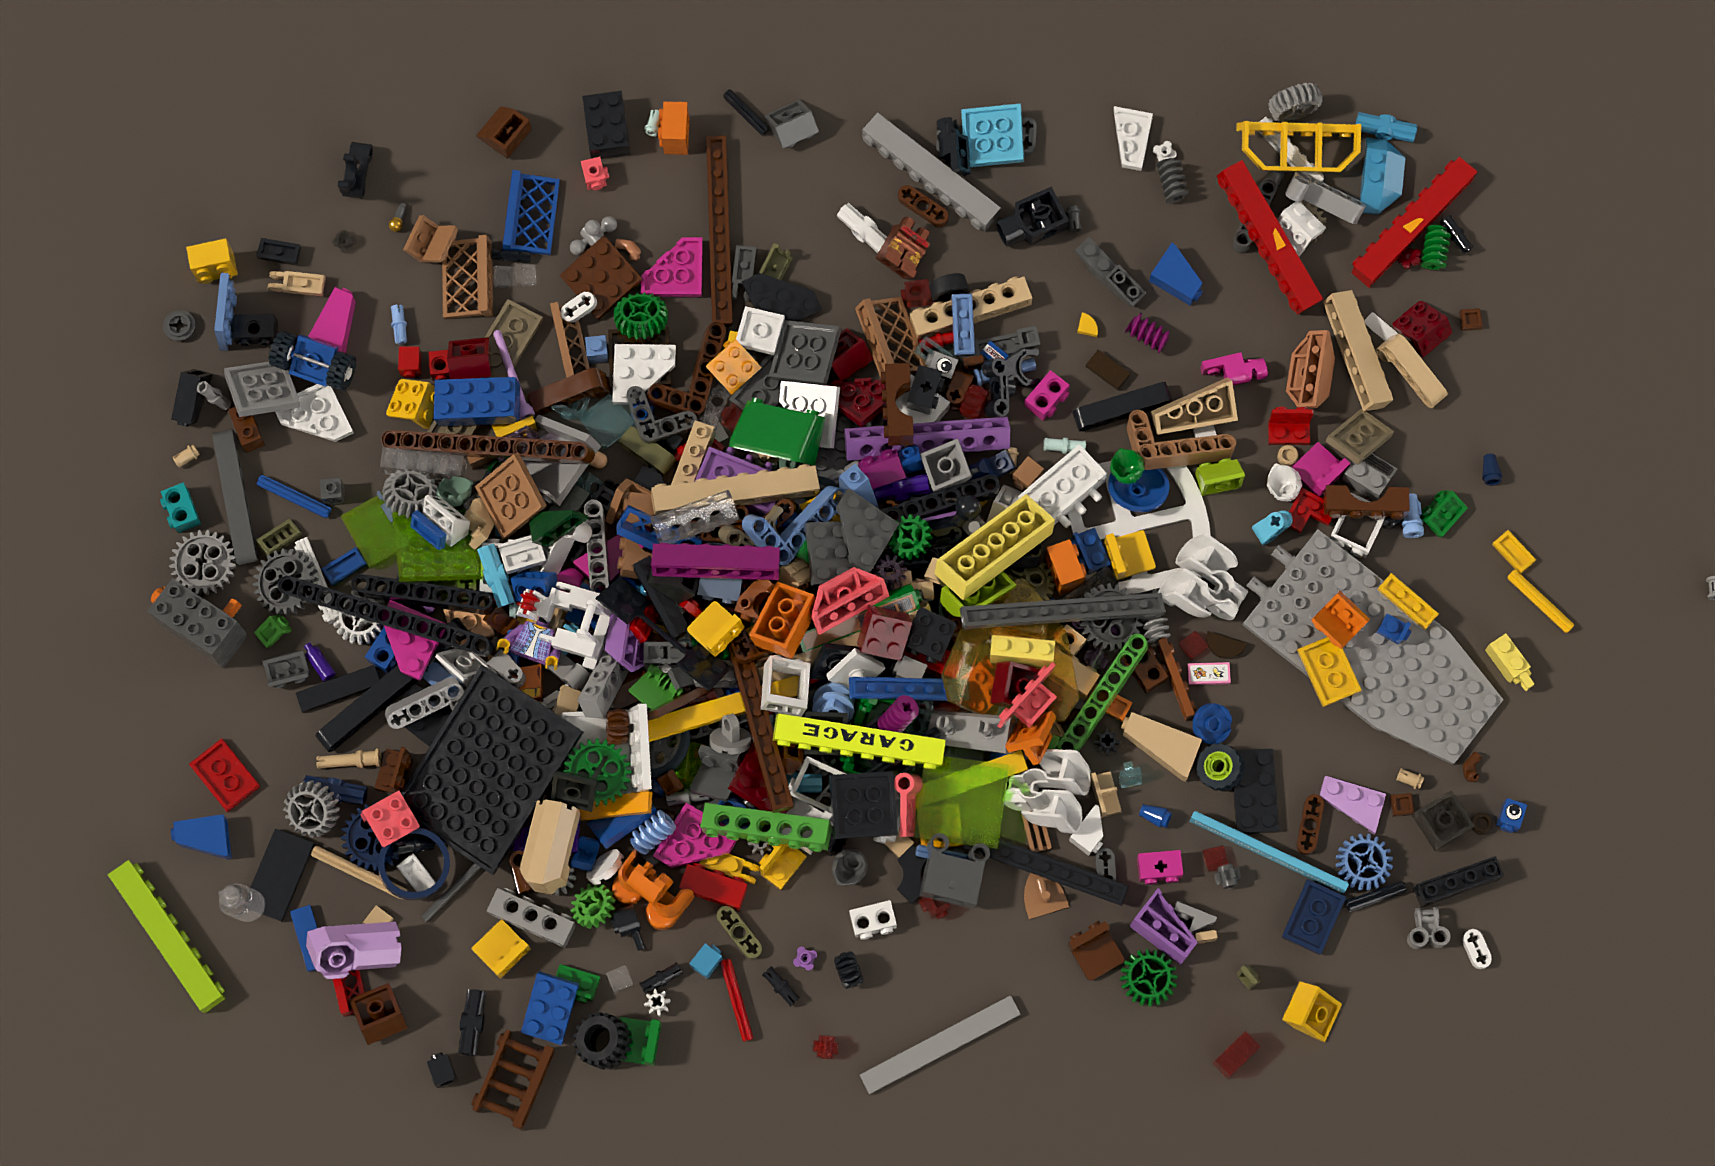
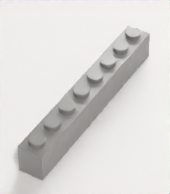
M879 113L862 129V137L867 145H873L884 158H890L894 161L893 163L898 169H904L908 172L914 181L921 182L929 193H935L939 196L942 203L952 206L960 217H966L976 229L986 232L1000 216L1001 207L957 173L953 172L948 166Z

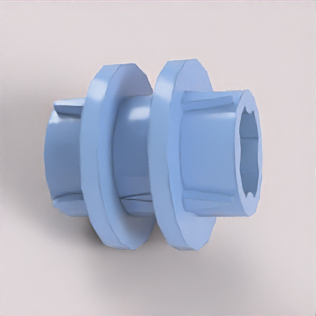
M829 682L819 687L814 693L812 711L848 713L849 723L853 718L855 699H850L848 687L843 684Z

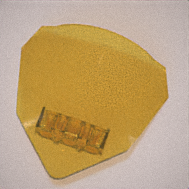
M1021 578L1013 581L1016 584V588L990 605L1043 600L1031 584ZM1060 622L963 629V626L961 627L941 674L948 702L959 705L976 714L1000 715L1005 707L990 704L997 665L990 663L992 635L1055 641L1053 663L1056 666L1052 673L1044 680L1043 685L1055 694L1057 698L1044 713L1053 711L1056 716L1055 721L1066 720L1080 699L1067 633ZM1012 716L1016 722L1019 720L1016 716Z

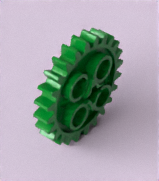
M596 738L595 744H592L591 740L588 739L587 746L580 742V750L574 747V755L568 754V759L571 762H564V766L569 769L563 771L576 775L579 772H585L588 777L592 778L603 757H607V761L600 771L601 775H598L596 778L599 779V782L606 785V791L600 792L597 790L594 801L596 807L599 806L600 801H602L604 806H607L608 799L614 803L615 795L621 798L622 793L620 790H627L624 783H630L631 781L626 776L632 773V771L626 770L631 763L624 762L627 754L620 755L622 748L615 750L614 744L607 746V739L604 740L603 744H600L598 738ZM596 754L599 761L591 763L588 760V755ZM608 764L615 765L617 772L614 774L607 772L606 766Z

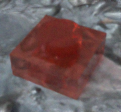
M1223 845L1202 851L1208 872L1228 864Z

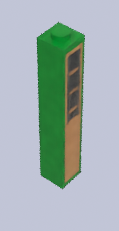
M910 583L889 591L890 597L873 605L911 613L921 608L919 601H922L919 590H914ZM867 609L820 635L817 633L812 620L799 644L803 653L821 647L823 643H831L860 632Z

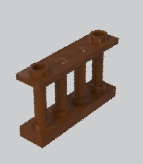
M506 1029L505 1033H501L498 1038L497 1045L499 1047L482 1088L479 1094L476 1093L474 1095L471 1105L474 1106L472 1110L477 1113L483 1107L511 1118L512 1126L522 1131L556 1050L545 1045L544 1050H538L510 1039L512 1032ZM509 1047L536 1058V1061H538L536 1069L529 1070L502 1059L506 1048ZM498 1067L528 1078L530 1084L527 1090H521L494 1079ZM492 1087L520 1098L519 1101L522 1103L519 1110L515 1109L514 1111L485 1099L489 1088Z

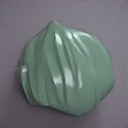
M452 476L450 480L444 478L436 489V496L444 499L452 507L463 505L470 498L474 483L470 479L460 476Z

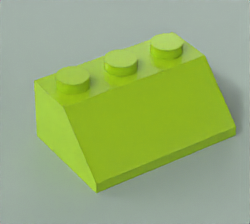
M1002 571L964 601L947 585L944 586L941 590L940 603L953 616L961 617V607L990 605L1016 588V584Z

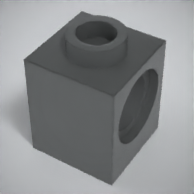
M320 479L321 500L324 505L345 504V486L342 479Z

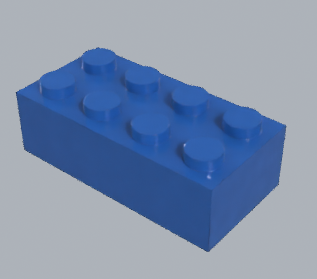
M516 377L435 380L434 420L439 426L513 424L520 419V383Z

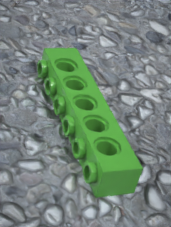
M705 803L700 826L702 831L706 833V836L713 838L721 835L726 836L730 840L747 839L751 843L764 841L772 846L786 844L793 849L807 847L815 852L828 850L832 831V824L827 819L772 813ZM723 820H730L728 825L720 826ZM743 823H750L747 829H741ZM763 826H771L769 831L761 832ZM785 828L792 829L788 835H782V831ZM812 831V835L810 837H802L804 832Z

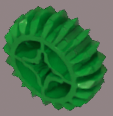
M637 292L633 296L629 294L628 298L622 297V301L617 302V306L614 308L616 328L622 335H627L629 339L635 337L637 340L639 337H643L645 340L647 336L653 338L654 333L660 334V331L665 329V324L668 321L666 304L664 301H661L659 296L655 297L653 293L647 295L646 292L643 294H638Z
M1146 949L1145 956L1139 950L1137 951L1138 958L1133 954L1130 955L1132 963L1125 960L1124 965L1128 969L1121 968V972L1126 974V976H1121L1120 981L1127 982L1121 988H1129V991L1125 994L1127 997L1131 994L1135 995L1132 998L1133 1003L1136 1002L1137 998L1141 999L1140 1006H1143L1145 1000L1148 1001V1007H1152V1000L1158 1006L1161 1004L1160 997L1166 1002L1168 997L1165 993L1171 996L1174 993L1169 987H1177V984L1171 981L1178 978V975L1171 974L1176 970V967H1168L1172 962L1171 959H1168L1166 962L1163 961L1166 954L1163 953L1160 958L1157 957L1158 950H1154L1153 955H1150V950ZM1146 961L1158 964L1162 970H1152ZM1140 963L1142 975L1132 980V970ZM1145 972L1148 973L1149 976H1155L1152 979V984L1149 982V980H1142L1146 976ZM1166 976L1165 987L1160 992H1157L1156 980ZM1143 985L1148 988L1151 994H1144L1137 990L1135 986Z

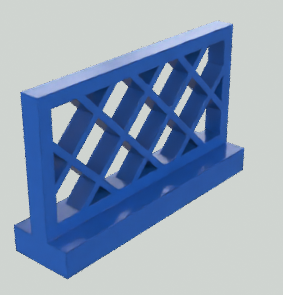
M512 170L502 251L514 250L550 256L560 179L521 174L519 170ZM523 180L532 181L536 187L527 191L523 187ZM546 183L555 184L554 191L547 195L542 186ZM539 189L544 198L536 203L530 194ZM528 197L533 206L525 211L520 202ZM546 200L552 205V209L547 213L539 206ZM537 208L542 216L534 221L528 213ZM526 216L531 224L523 229L519 225L518 220ZM545 218L550 224V228L543 232L537 223ZM534 226L540 235L532 240L526 231ZM522 234L528 240V243L524 246L515 245L516 238ZM543 237L547 242V249L538 248L534 242Z

